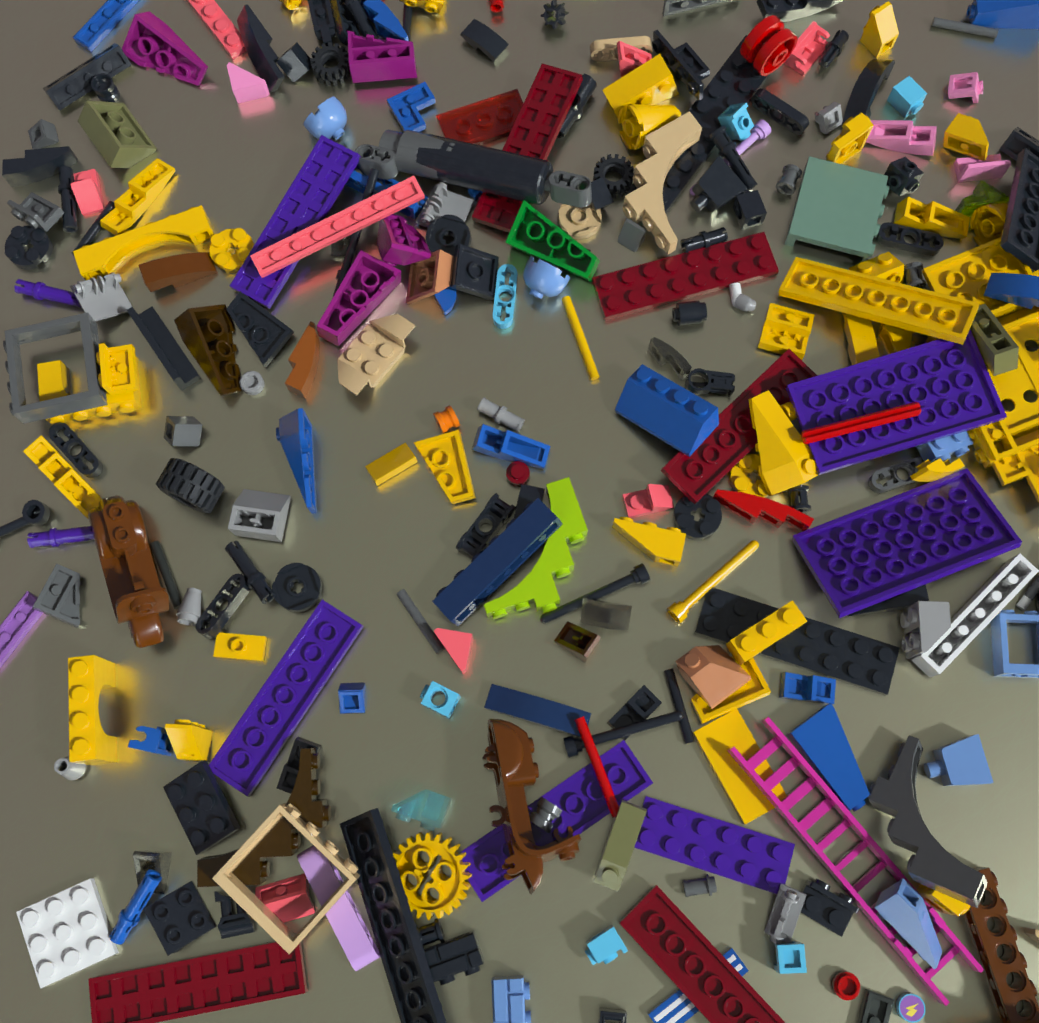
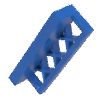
M354 170L345 185L363 194L369 176ZM380 179L383 184L376 182L373 195L399 183V181L395 179ZM425 195V198L419 204L416 202L398 212L416 220L428 196Z

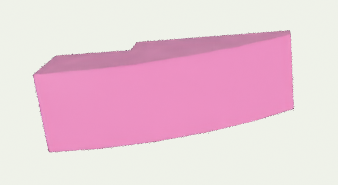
M871 120L874 126L866 140L867 143L901 153L933 156L937 138V126H913V121Z

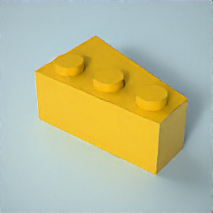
M660 54L602 89L617 118L621 107L627 104L656 105L679 95L673 76Z

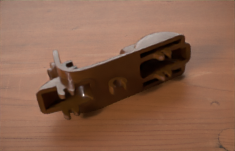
M118 495L103 498L99 501V507L88 511V518L117 623L128 622L131 638H133L134 644L138 648L161 643L164 640V632L159 613L169 611V596L167 590L162 588L159 583L140 508L136 501H125L123 497Z
M489 719V746L485 749L486 754H484L482 760L488 761V763L484 764V768L494 772L499 805H493L489 808V813L498 812L501 816L499 820L492 821L491 825L499 827L503 824L510 856L501 867L507 870L503 878L505 880H513L522 876L529 893L532 895L540 884L543 875V863L559 857L560 861L574 859L575 854L580 852L578 843L582 839L579 834L573 836V829L571 826H568L566 828V838L560 837L558 829L555 828L552 832L553 842L544 846H537L535 844L524 791L525 786L534 785L536 778H539L537 762L533 763L531 754L534 753L532 737L528 738L527 732L511 722L501 719Z

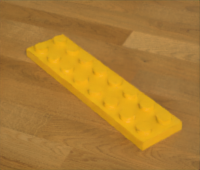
M795 257L779 288V296L962 345L965 342L980 304Z

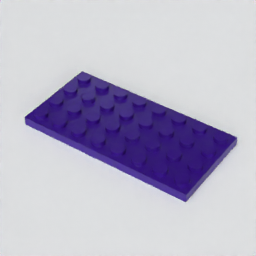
M969 330L963 345L938 339L786 386L802 431L912 402L920 404L921 413L918 416L807 444L813 460L816 462L818 475L998 422L1007 417L971 330Z
M967 468L793 535L792 538L793 543L839 618L1019 548L1022 543L1021 539Z

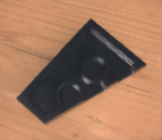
M241 291L226 308L263 366L267 368L293 335L294 331Z

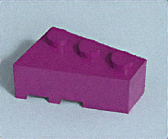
M348 31L349 67L353 83L417 78L413 42L386 38V40L374 39V35L369 34L366 37L355 35L352 31Z

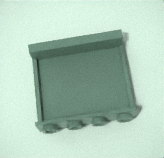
M809 156L803 171L784 244L793 247L795 241L799 240L861 256V262L866 261L867 257H872L876 244L872 242L873 237H877L880 229V224H877L878 218L882 217L885 208L882 200L886 199L890 186L886 185L888 176Z

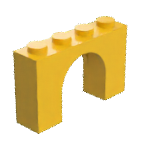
M137 357L136 366L139 391L110 395L106 391L108 405L45 420L51 424L64 423L68 420L83 421L92 416L106 417L110 416L111 413H130L134 409L142 408ZM61 360L37 364L40 402L72 395L69 368Z
M95 655L68 658L69 762L101 765L118 762L117 737L109 736L103 731L98 708L101 689L116 688L115 663Z

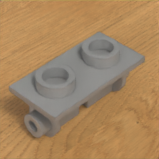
M782 883L764 933L771 936L770 940L773 943L780 944L783 941L790 944L807 894Z

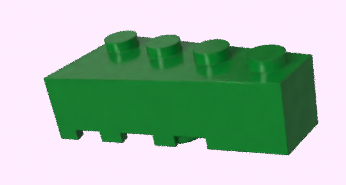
M523 200L505 243L514 249L591 282L600 263L598 257Z

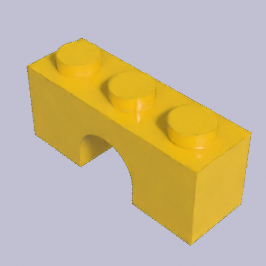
M792 600L731 639L726 644V647L737 663L742 665L778 640L801 627L807 620Z

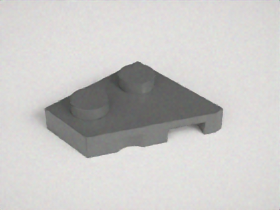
M56 564L34 603L33 609L78 628L80 624V574Z

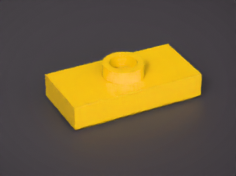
M219 632L216 636L213 657L264 662L267 637Z

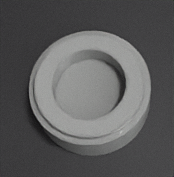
M248 371L240 378V386L248 395H257L264 388V380L256 371Z

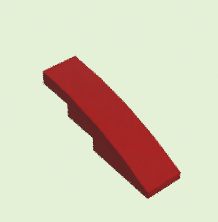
M717 489L713 496L714 499L720 502L721 506L752 524L760 517L777 528L785 521L803 532L811 526L814 518L790 506L752 494Z

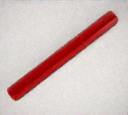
M912 402L803 430L801 439L804 444H809L920 415L921 407L918 402Z

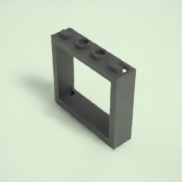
M88 312L5 331L3 347L7 353L8 360L5 361V367L10 380L7 382V388L12 399L9 408L11 414L23 424L108 405L106 390L101 388L98 381V374H101V369L96 358L100 344L97 323ZM81 331L89 391L26 405L20 345Z

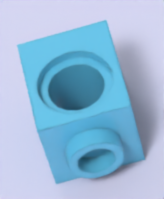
M432 681L430 686L425 685L420 698L423 699L421 704L424 707L450 719L461 696ZM436 693L445 694V702L442 705L437 706L432 703V698Z

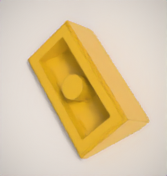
M403 443L365 467L375 484L379 486L416 464L417 459L408 445Z

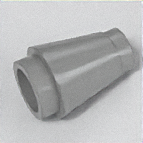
M187 588L176 613L178 617L177 622L188 626L196 625L201 616V590Z
M69 756L58 759L54 764V769L67 780H77L84 774L86 764L69 762Z

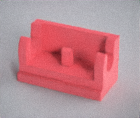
M813 21L798 38L796 47L784 64L803 76L825 51V46L828 43L825 39H828L830 34L818 26L817 22Z

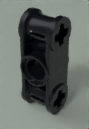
M495 493L469 530L460 538L456 549L459 551L463 550L471 557L483 552L488 547L491 539L496 536L502 526L510 519L516 506L513 504L510 506L499 498L500 495ZM484 523H489L493 526L488 532H483L479 528Z

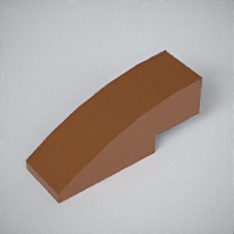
M310 321L288 359L293 370L285 382L289 392L306 399L313 385L319 362L320 341L314 322Z

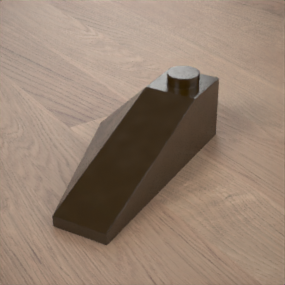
M226 305L188 308L174 319L183 343L220 396L240 393L242 389L240 386L239 365L235 361L237 347L236 344H233L232 336L235 330L230 314L226 310Z

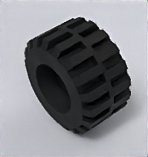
M170 458L156 482L157 487L163 493L202 513H211L225 489L221 481L210 473L178 458Z

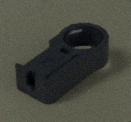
M697 368L690 372L685 381L687 389L694 394H708L709 392L728 393V397H730L735 391V386L733 385L735 375L733 373ZM700 375L704 378L705 382L691 381V376Z

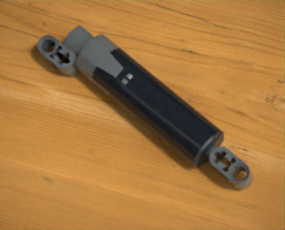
M386 130L382 134L379 147L363 144L355 149V152L360 155L358 163L360 172L369 176L371 168L379 171L378 178L393 179L397 176L398 171L511 199L525 200L528 203L537 205L543 204L548 198L549 193L553 201L574 207H587L592 202L591 181L586 176L565 171L553 172V166L548 160L412 130H406L404 133Z

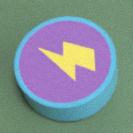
M903 993L896 1001V1011L902 1019L915 1023L924 1017L926 1008L919 996L913 993Z

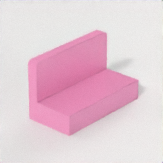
M1000 154L987 155L985 161L966 157L957 158L954 162L958 183L1002 178L1011 166V161L1002 160Z

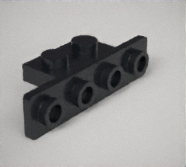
M658 30L653 31L652 47L654 51L662 56L667 67L672 68L677 79L683 81L691 95H694L698 101L703 99L704 85L701 80L710 76V69L687 42L674 49Z

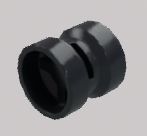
M100 73L93 77L91 86L99 100L102 102H117L120 92L111 76Z

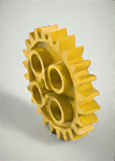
M432 831L427 832L425 837L422 832L416 834V840L410 836L406 839L407 844L404 842L399 844L400 851L393 853L394 858L397 860L395 861L408 898L411 912L414 909L417 910V918H420L424 912L426 913L427 920H430L434 913L438 919L443 916L444 912L450 915L453 912L452 906L457 909L461 905L459 899L464 900L467 897L463 890H468L471 887V884L465 881L472 876V873L465 872V869L471 863L462 861V858L467 853L462 852L459 854L457 850L460 844L458 843L452 847L450 845L452 837L443 841L441 832L435 838ZM421 851H425L429 855L428 863L421 859ZM441 855V860L431 873L430 877L432 879L425 884L422 895H419L418 891L429 875L427 871L434 866L437 856ZM442 865L450 867L451 876H446L443 873ZM409 874H412L416 877L417 885H413L409 882ZM430 888L438 891L439 899L431 896Z

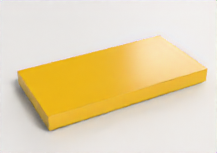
M738 709L693 732L695 739L744 825L775 808L727 751L730 747L734 746L747 761L760 750ZM766 759L754 769L763 781L773 773ZM780 783L771 790L780 801L787 797Z

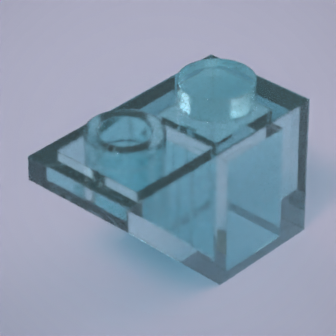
M426 789L393 805L391 811L397 813L395 817L409 823L411 818L421 821L420 827L434 832L435 827L442 828L452 798Z

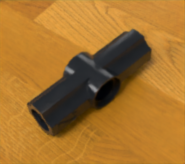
M585 73L582 75L583 81L559 131L558 138L565 137L574 121L582 116L584 105L597 87L596 81L590 75Z

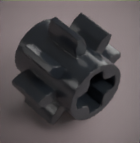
M552 0L551 5L548 3L543 5L545 12L541 14V17H544L546 21L545 26L550 24L553 29H556L559 24L564 25L566 23L564 17L569 12L565 11V3L557 4V0Z

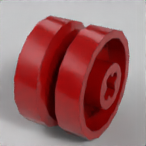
M771 15L763 19L751 30L741 45L740 54L748 63H753L754 69L761 76H767L777 70L788 59L796 47L798 39L790 29H784V23L777 16Z

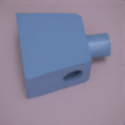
M979 734L961 738L933 750L935 761L924 763L926 776L928 778L940 776L943 786L993 783Z

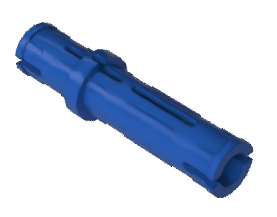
M148 870L145 873L130 902L119 913V920L109 934V938H111L110 940L113 943L123 944L131 929L139 923L143 908H145L162 880L159 872Z

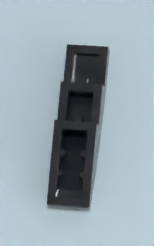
M244 5L237 19L242 41L258 75L266 81L269 92H275L285 76L276 65L279 57L270 46L273 39L249 5Z

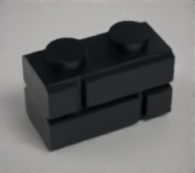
M474 930L424 949L433 982L439 981L440 985L456 980L454 975L465 972V976L480 971V965L484 964V958Z

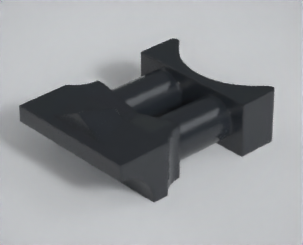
M215 891V902H220L222 917L218 924L221 939L255 932L253 918L237 903V914L232 915L231 900L233 899L219 891Z

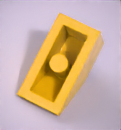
M958 113L944 133L943 147L982 161L986 160L989 142L980 121L971 116Z

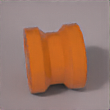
M450 405L445 407V410L442 412L437 411L433 413L436 423L443 434L447 433L452 427L457 428L460 426L459 420Z

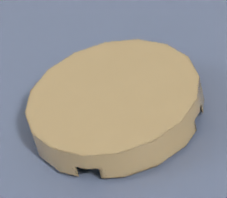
M591 203L583 208L562 204L557 215L559 228L573 239L578 240L594 235L600 228L602 219L601 210H593Z

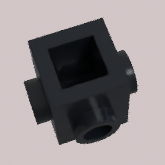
M905 156L890 162L884 174L888 176L886 185L890 186L889 188L899 197L907 193H913L920 186L919 181L924 172Z

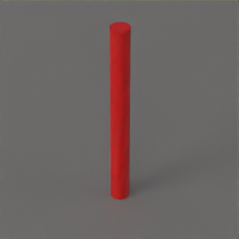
M582 716L575 719V723L611 816L615 818L619 805L585 717Z

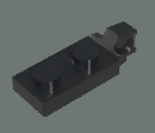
M308 0L317 39H323L325 46H328V42H332L333 45L332 37L336 36V28L330 1Z

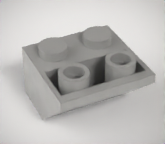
M243 489L232 506L228 529L235 536L282 542L291 496Z
M918 601L903 610L900 616V624L904 628L905 637L902 639V650L906 652V659H912L927 652L951 627L949 602Z

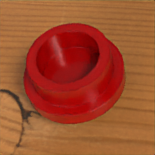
M843 971L834 977L833 990L839 998L853 1000L860 992V982L854 974Z

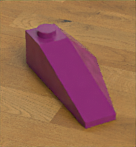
M150 11L135 14L122 46L125 55L140 66L156 69L157 72L167 73L177 79L199 86L208 66L166 23Z

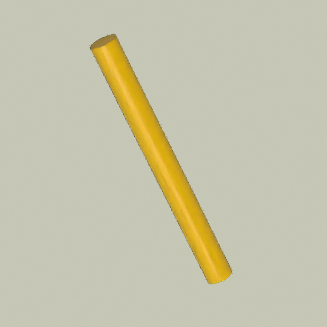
M565 296L562 298V302L590 379L592 381L597 380L600 376L570 296Z

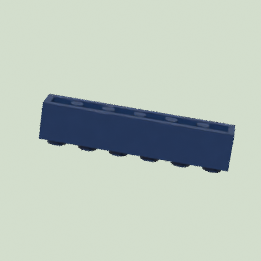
M539 498L528 503L523 510L524 512L518 518L512 519L500 535L492 538L489 546L483 552L476 554L472 558L471 564L465 570H460L447 587H443L438 591L436 598L432 602L450 622L459 626L563 525L560 519Z

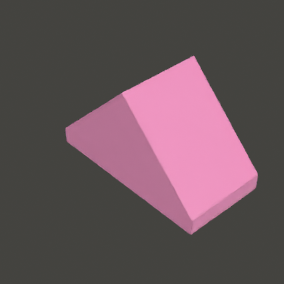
M228 62V74L238 104L268 97L270 92L264 79Z

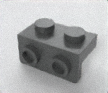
M33 192L20 205L12 200L7 202L12 208L11 213L20 221L25 220L34 229L40 228L46 232L64 214V211L59 206Z

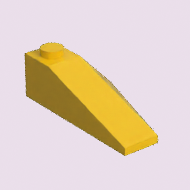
M767 390L748 399L752 427L756 430L758 443L755 444L756 452H759L761 465L758 466L759 475L768 495H775L818 476L816 462L813 460L810 448L807 444L803 443L801 435L770 391Z

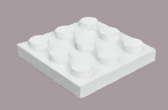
M94 878L83 881L16 912L40 988L46 987L119 953L116 944L109 938L111 928Z

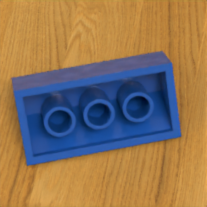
M643 364L627 379L615 407L616 413L689 457L719 425L718 407Z

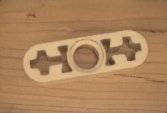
M648 36L600 39L590 44V55L594 61L618 60V41L627 43L650 54L652 53V43Z

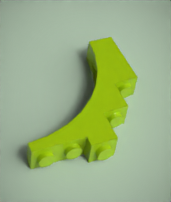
M569 477L546 484L550 510L560 519L563 525L547 539L541 557L531 572L506 594L484 604L487 617L493 616V619H498L506 616L507 611L516 609V611L526 610L531 607V603H534L537 612L542 610L543 613H547L557 609L556 605L560 604V597L553 576L562 578L571 574L570 571L574 570V563L567 542L570 541L571 544L581 542L588 532Z

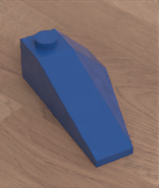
M298 408L279 419V427H276V438L282 445L305 504L311 514L316 513L312 424L303 408Z

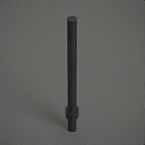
M371 168L361 201L373 195L379 175L378 170ZM362 229L351 234L341 270H338L336 275L337 283L333 297L352 265Z

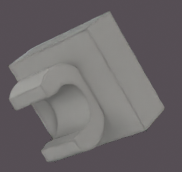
M837 102L824 106L823 110L814 113L815 121L820 126V132L828 134L843 123L841 104Z

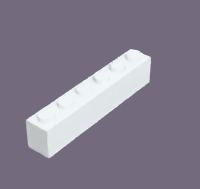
M1020 553L1009 559L950 619L951 627L927 652L914 657L912 661L929 678L941 674L1039 570Z

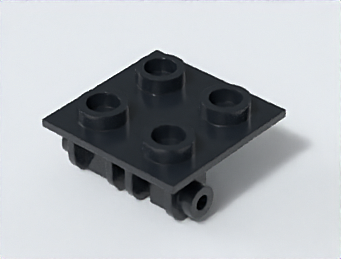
M192 881L143 908L167 956L180 951L184 946L216 927Z

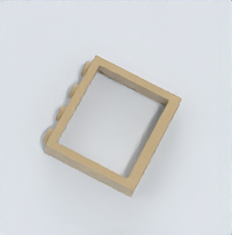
M283 803L274 810L212 879L290 954L360 875L356 872L358 867L350 859L344 860L337 854L339 849L330 840L325 842L318 835L320 831L311 822L306 824L299 817L301 812L294 805ZM283 816L347 877L296 935L232 873Z

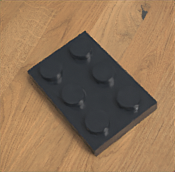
M207 760L199 762L163 786L196 855L202 854L240 829Z

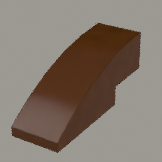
M210 252L173 255L138 265L144 283L150 292L169 285L178 288L217 273Z

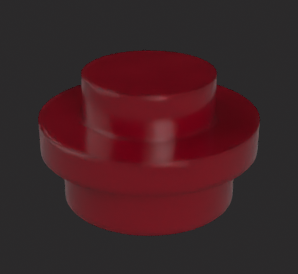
M515 461L507 467L506 476L512 484L521 485L529 479L530 470L525 463Z

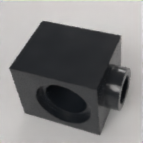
M758 190L744 191L736 196L733 209L741 229L763 224L767 212Z

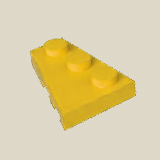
M459 430L414 442L452 504L476 498Z
M754 658L740 665L751 676V680L713 709L698 694L691 698V703L701 724L770 695L771 690Z

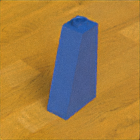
M973 0L972 4L967 8L966 17L969 19L970 24L989 28L1039 29V0Z
M829 703L787 733L786 736L848 810L852 809L855 812L866 804L864 799L870 793L835 708Z

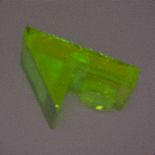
M981 180L973 190V195L963 198L955 211L966 216H972L974 210L983 205L1008 203L1009 197Z

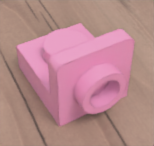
M978 72L950 75L949 99L972 97L973 103H978L979 95L983 94V80L979 81Z

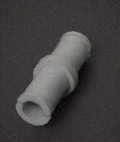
M485 397L477 408V411L495 419L494 422L498 424L501 422L516 432L520 431L525 422V419L507 411V407H500Z

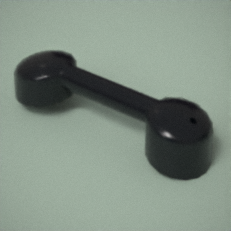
M38 500L28 501L23 507L22 517L0 527V537L28 524L36 526L45 524L50 516L48 506Z

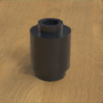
M699 300L676 303V308H672L673 321H677L678 326L700 324L702 321H706V303H700Z

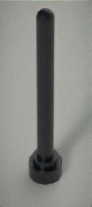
M641 563L633 567L634 570L630 571L629 575L559 606L555 610L542 614L540 621L542 623L553 621L633 583H640L641 585L651 581L644 564Z
M674 711L591 736L595 745L680 721L683 719V713L681 711ZM573 735L563 738L569 758L579 755L578 752H582L583 748H585L582 738L574 737Z

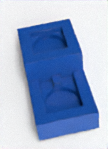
M783 672L781 673L779 698L834 704L836 679Z

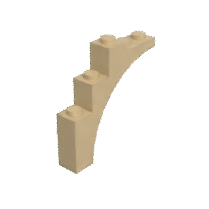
M690 111L645 136L643 153L647 159L635 166L633 182L638 189L624 197L622 207L628 219L631 218L637 224L641 221L643 222L645 229L648 232L651 231L654 235L658 247L664 249L667 254L676 250L678 238L670 227L664 210L663 185L674 162L686 149L699 141L702 131L701 125Z

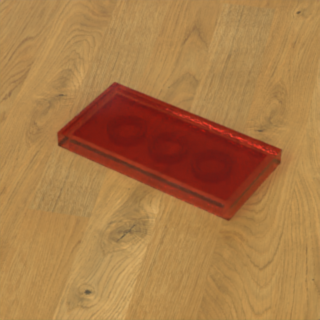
M518 89L436 115L443 137L484 145L509 136L522 108L523 101Z

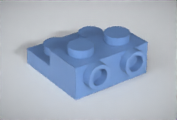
M967 431L918 445L916 448L924 462L929 459L932 463L939 458L944 462L947 459H951L952 455L960 457L970 451L968 447L974 442Z

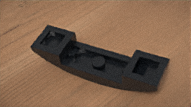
M873 59L865 66L851 92L843 123L848 118H855L860 113L870 118L871 104L882 81L888 79L895 60Z

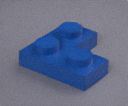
M426 82L387 99V104L403 132L406 130L420 132L426 129V123L418 111L436 103L435 97Z

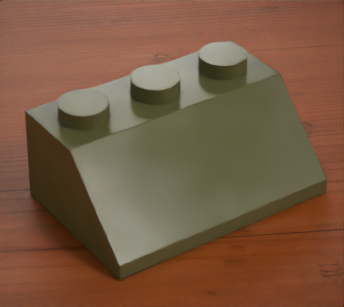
M86 100L78 123L110 168H130L156 152L157 148L124 103Z

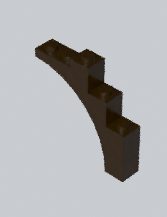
M303 748L300 751L299 771L294 789L286 804L294 805L301 812L299 817L306 824L311 822L317 828H323L327 825V821L331 819V807L327 805V799H316V795L320 794V780L316 779V769L320 767V755L316 753V748ZM283 816L232 873L244 885L262 884L270 874V862L266 861V857H283L296 854L301 844L300 833H296V828ZM239 849L225 854L206 856L197 860V887L219 886L212 878Z

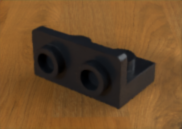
M817 878L815 882L806 880L801 892L807 895L800 913L842 937L853 913L857 914L859 908L853 905L854 900L843 893H839L838 896L829 891L831 886Z

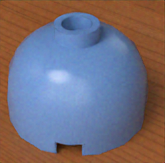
M331 97L318 106L319 110L315 114L311 112L303 123L308 132L316 139L323 135L329 139L334 138L337 140L345 133L343 128L347 123L346 110L337 98Z
M530 256L523 271L525 284L531 289L529 293L539 299H542L543 296L554 297L560 294L569 282L570 277L566 275L563 278L560 275L562 272L560 269L540 259L535 263L533 262L534 257Z

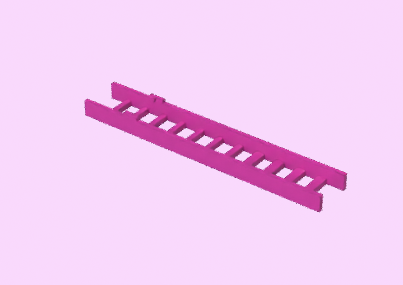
M765 717L761 722L774 736L767 744L747 761L734 746L730 747L727 751L850 898L854 900L855 904L939 1003L947 1006L950 1002L931 981V978L958 953L972 970L981 973L984 968L925 899L924 902L934 924L933 927L936 934L941 932L952 946L940 957L936 969L930 966L924 972L912 958L917 951L912 946L909 948L903 946L894 937L897 933L892 925L887 928L876 915L878 912L875 909L877 901L869 907L858 894L884 868L890 872L897 882L904 878L913 888L914 886L769 717ZM782 746L791 758L763 781L754 769ZM799 766L808 778L780 801L771 790ZM816 786L826 798L797 822L788 810ZM834 807L844 819L816 844L806 831ZM851 827L862 841L834 865L824 854L823 850L846 829ZM868 847L879 859V862L851 886L840 871Z

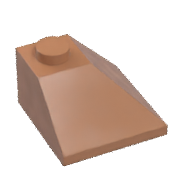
M439 249L431 253L429 259L412 263L406 303L412 304L449 287L452 279L454 256Z
M720 645L696 646L675 661L681 677L711 709L751 680V676Z

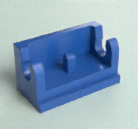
M146 726L136 728L137 731L146 733V739L142 742L130 740L129 748L171 756L173 747L165 728L158 726L157 729Z

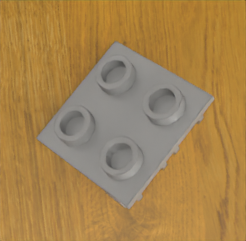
M439 182V184L433 186L416 223L429 227L434 220L442 218L441 216L455 215L465 222L474 200L448 191L447 184Z
M111 272L104 277L97 276V279L92 277L90 280L77 281V284L70 286L84 313L88 312L95 322L128 313L127 310L132 307L119 284L122 281L119 273Z

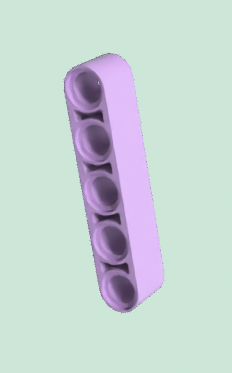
M312 845L297 854V858L322 906L339 888L343 880L336 866ZM347 890L325 915L351 966L355 971H358L380 958V953Z

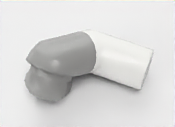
M740 283L729 285L732 305L745 312L753 311L756 307V302L754 299L742 294Z

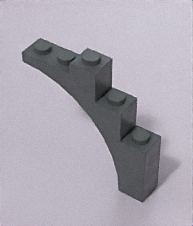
M909 735L906 743L903 742L899 748V758L896 765H892L889 770V780L878 777L876 784L873 783L869 789L870 795L868 796L869 801L874 809L895 817L890 820L887 827L888 836L892 843L916 853V855H911L907 865L908 873L913 881L978 908L987 886L984 874L963 864L946 851L930 833L922 819L917 801L916 778L923 747L918 738Z

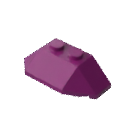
M395 214L379 221L377 246L382 261L391 266H397V264L405 266L429 259L431 252L425 238L413 226L407 224V220L403 216Z

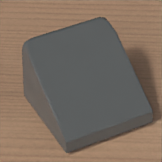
M43 119L39 120L28 130L32 149H40L59 142L55 125Z
M627 218L618 237V243L636 252L644 242L646 229Z

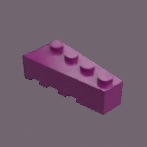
M360 250L317 324L318 336L339 346L401 283V270Z

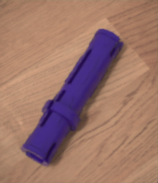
M22 279L16 281V284L21 285V287L16 285L14 287L15 292L18 294L34 296L37 300L47 299L82 308L71 291L46 286L43 282L33 283Z
M91 526L60 530L51 528L49 531L28 533V537L31 538H27L30 548L49 545L58 547L60 544L94 540Z

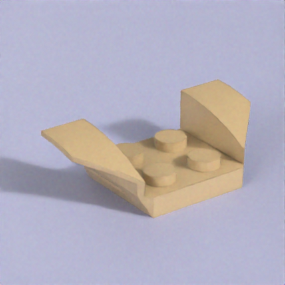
M399 314L370 321V324L365 326L337 359L339 384L356 396L365 385L375 388L404 354L406 347L404 339L414 329L415 325Z

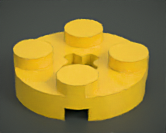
M226 229L211 237L209 252L211 259L218 268L224 269L228 273H238L255 244L244 229ZM231 247L238 248L235 250V254L232 255L228 250Z
M748 454L730 471L729 482L736 492L766 498L769 495L759 475L758 466L761 465L759 454ZM754 472L760 477V480L752 483L751 478L747 477L748 474L750 475Z

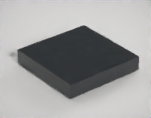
M458 243L455 246L451 288L488 300L494 299L499 257Z

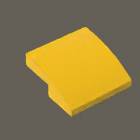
M770 303L757 348L782 355L790 349L803 360L808 337L813 325L814 314Z

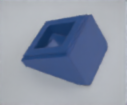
M341 683L338 689L340 714L365 713V683Z

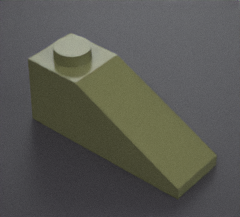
M979 305L970 330L985 365L993 376L1017 369L1019 347L987 305Z
M622 800L598 862L593 882L617 892L619 891L647 809Z

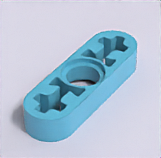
M511 264L502 265L497 272L493 323L500 329L509 328L514 318L518 272ZM507 272L511 275L509 277V285H505V275ZM502 292H509L512 297L508 301H502L499 295ZM502 308H506V318L504 321H500Z

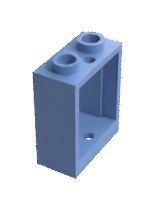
M1001 610L990 622L994 676L1039 678V664L1009 663L1007 623L1036 624L1039 654V611H1025L1024 614H1015V610Z

